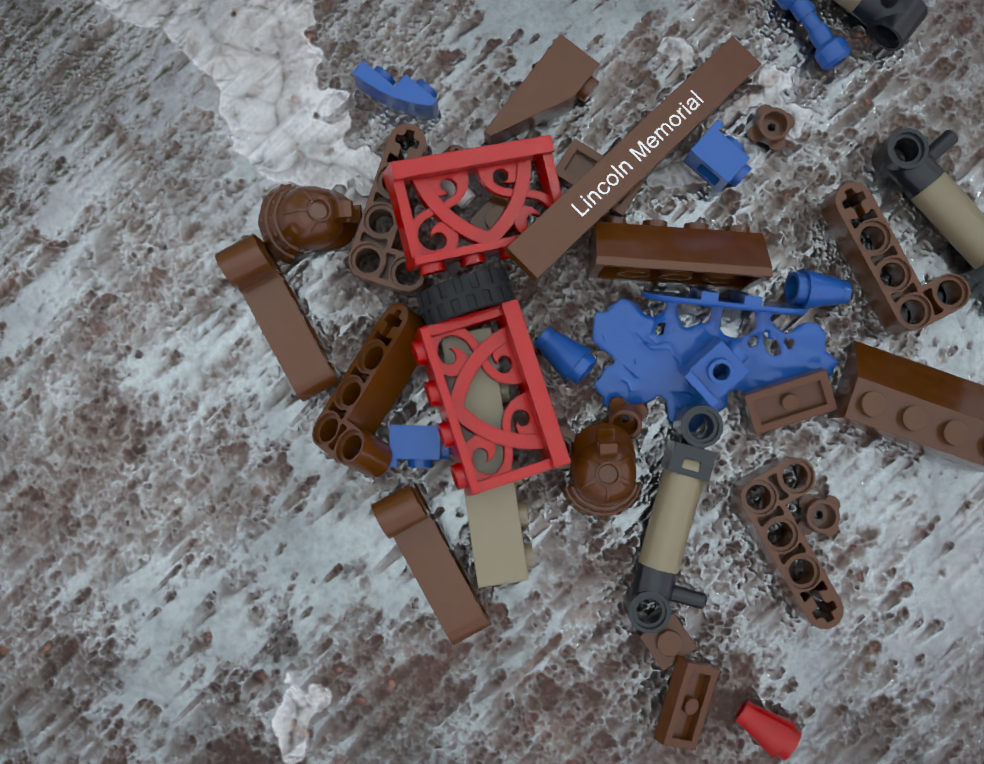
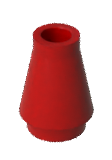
M748 699L742 703L734 717V721L741 725L771 758L777 756L783 761L787 760L801 739L802 732L794 727V721L759 707Z

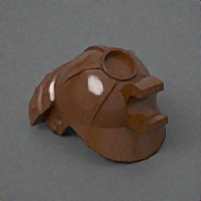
M281 184L272 189L263 199L258 226L267 249L276 258L292 264L296 255H304V253H309L313 250L339 249L350 243L356 233L357 223H360L362 218V206L353 205L352 200L334 190L317 186L296 188V185Z
M605 422L592 424L581 430L573 444L570 485L568 487H560L563 496L570 506L579 513L605 519L626 512L636 503L642 494L641 490L643 485H639V482L636 483V455L630 435L625 429Z

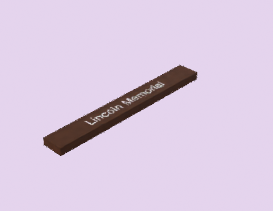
M732 36L506 248L505 253L536 282L759 68L761 63Z

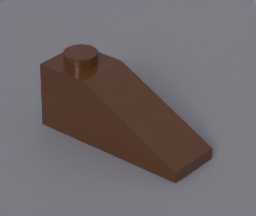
M560 34L484 130V143L486 145H493L505 142L572 110L579 99L586 102L599 85L596 76L600 63Z

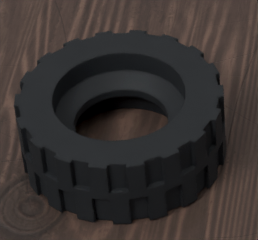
M493 267L465 274L434 285L417 295L427 326L516 299L505 267Z

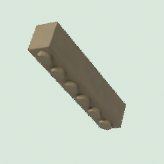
M491 328L468 331L479 345L492 335ZM453 336L442 339L445 364H452L455 361V355L449 348L462 350L467 358L472 354V351L463 340ZM490 355L487 359L490 362V364L497 370V365L494 363L492 356ZM500 357L498 362L504 361V357ZM480 366L469 386L464 407L480 420L501 429V419L504 412L502 403L510 402L508 385L492 380ZM447 377L449 393L456 377ZM512 418L511 432L515 433L514 422ZM460 426L466 443L475 435ZM496 445L495 455L488 462H486L487 453L481 448L476 449L472 455L474 467L483 474L490 475L495 473L503 461V447ZM513 460L511 470L520 468L519 460ZM522 479L473 496H466L464 492L478 588L529 580L527 569L535 568L532 543L523 544L521 527L529 526L526 502H517L515 485L523 484Z

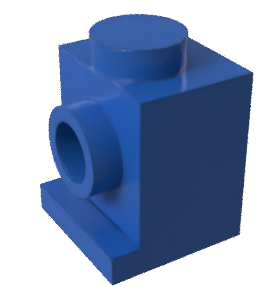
M717 119L689 151L683 162L719 193L728 183L735 188L752 168L746 164L750 157L744 153L743 145L732 136H724L720 132L724 124Z
M714 337L684 363L678 371L711 407H714L725 393L750 372L743 364L749 357L732 339L725 344L719 338ZM721 363L725 364L727 370L718 378L714 377V367Z
M390 425L389 446L392 451V459L389 467H400L401 459H408L407 467L432 468L433 460H449L450 447L446 449L443 447L437 426Z

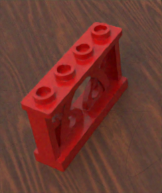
M551 135L390 162L382 175L386 190H389L406 259L407 272L420 270L421 276L434 275L446 271V264L460 262L461 268L472 267L485 263V256L499 254L500 260L510 259L505 250L529 227L527 217L529 215L537 218L540 217L533 207L523 206L525 200L537 201L547 210L562 196L552 155L555 149ZM531 164H535L541 192L528 190ZM499 170L503 171L506 175V181L502 184H512V188H504L497 185L493 180V173ZM476 174L480 184L491 194L501 198H509L500 217L488 231L468 223L450 209L465 195L469 175ZM443 180H448L454 184L456 191L451 198L443 202L439 197L446 195L448 192L441 189L440 183ZM408 186H412L416 196L426 208L414 219L405 188ZM431 217L439 223L431 228L429 239L434 234H440L445 240L443 248L436 251L426 249L418 239V230L421 224ZM512 226L514 230L519 234L517 236L502 238ZM459 238L473 244L456 248Z
M517 299L418 328L415 333L416 340L411 341V348L417 365H424L429 379L428 382H424L425 393L430 406L438 407L442 423L437 424L438 434L445 449L451 448L455 464L450 465V470L458 490L464 489L466 496H473L571 463ZM496 321L499 329L480 345L466 330ZM453 336L463 340L472 351V354L467 358L462 350L449 348L455 355V361L452 364H445L439 358L437 348L443 338ZM491 355L494 363L497 365L500 357H506L510 362L509 371L506 373L498 372L487 358ZM480 366L492 380L500 384L517 385L520 395L511 400L502 414L501 429L480 420L464 407L469 386ZM444 376L456 377L450 393ZM517 410L525 412L528 417L527 425L520 426L515 422L516 433H512L511 418L513 413ZM460 426L475 436L465 443ZM496 445L502 446L503 461L495 473L490 475L483 474L474 467L472 455L476 449L481 448L487 453L486 462H488L495 455ZM513 449L539 451L541 461L511 470Z

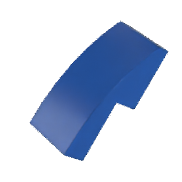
M363 60L352 72L358 88L390 108L421 118L435 119L439 115L438 101L436 99L437 93L422 79H418L415 82L405 74L394 86L396 82L386 70L378 65L373 69Z

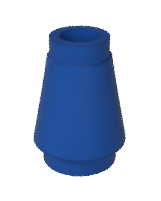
M804 268L798 272H791L784 286V297L787 304L808 309L847 304L852 293L851 283L848 280H842Z
M551 327L543 331L534 345L566 382L571 380L576 385L588 375L597 362V359L591 355L592 349L553 330Z

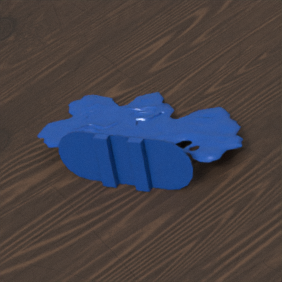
M690 286L689 294L641 290V295L644 298L666 302L665 310L652 317L644 314L633 301L621 298L616 303L611 304L606 312H597L594 315L592 341L614 358V363L606 366L598 380L594 382L596 391L603 396L602 402L609 408L610 399L616 396H621L626 402L632 404H646L656 397L662 396L666 400L667 418L672 423H674V417L683 406L699 404L711 407L681 375L678 369L714 337L719 338L725 344L732 339L749 357L743 364L750 371L718 400L719 403L711 407L718 413L727 406L728 393L733 390H741L743 393L820 367L826 369L829 378L833 375L834 367L838 364V361L825 350L826 333L819 324L812 322L800 324L793 331L786 334L778 329L770 319L775 313L803 315L808 312V308L763 302L761 296L745 291L730 290L729 298L719 297V292L706 287ZM678 303L712 307L710 320L689 328L682 326L677 313ZM723 308L753 311L756 317V328L740 338L724 335L720 329ZM659 323H665L663 334L658 336L655 333L656 326ZM768 332L767 339L776 338L781 351L780 354L776 356L769 354L763 345V333ZM757 336V344L749 347L748 341L750 338ZM785 338L793 339L794 345L792 349L786 347L784 343ZM723 363L716 365L713 369V376L718 378L727 370L726 365ZM697 414L691 418L689 422L691 434L702 425L704 418L702 414Z

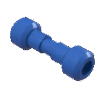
M775 0L781 10H790L798 23H802L808 32V38L816 48L814 58L822 70L829 71L850 56L851 48L844 37L833 35L827 24L823 23L816 14V8L810 0Z

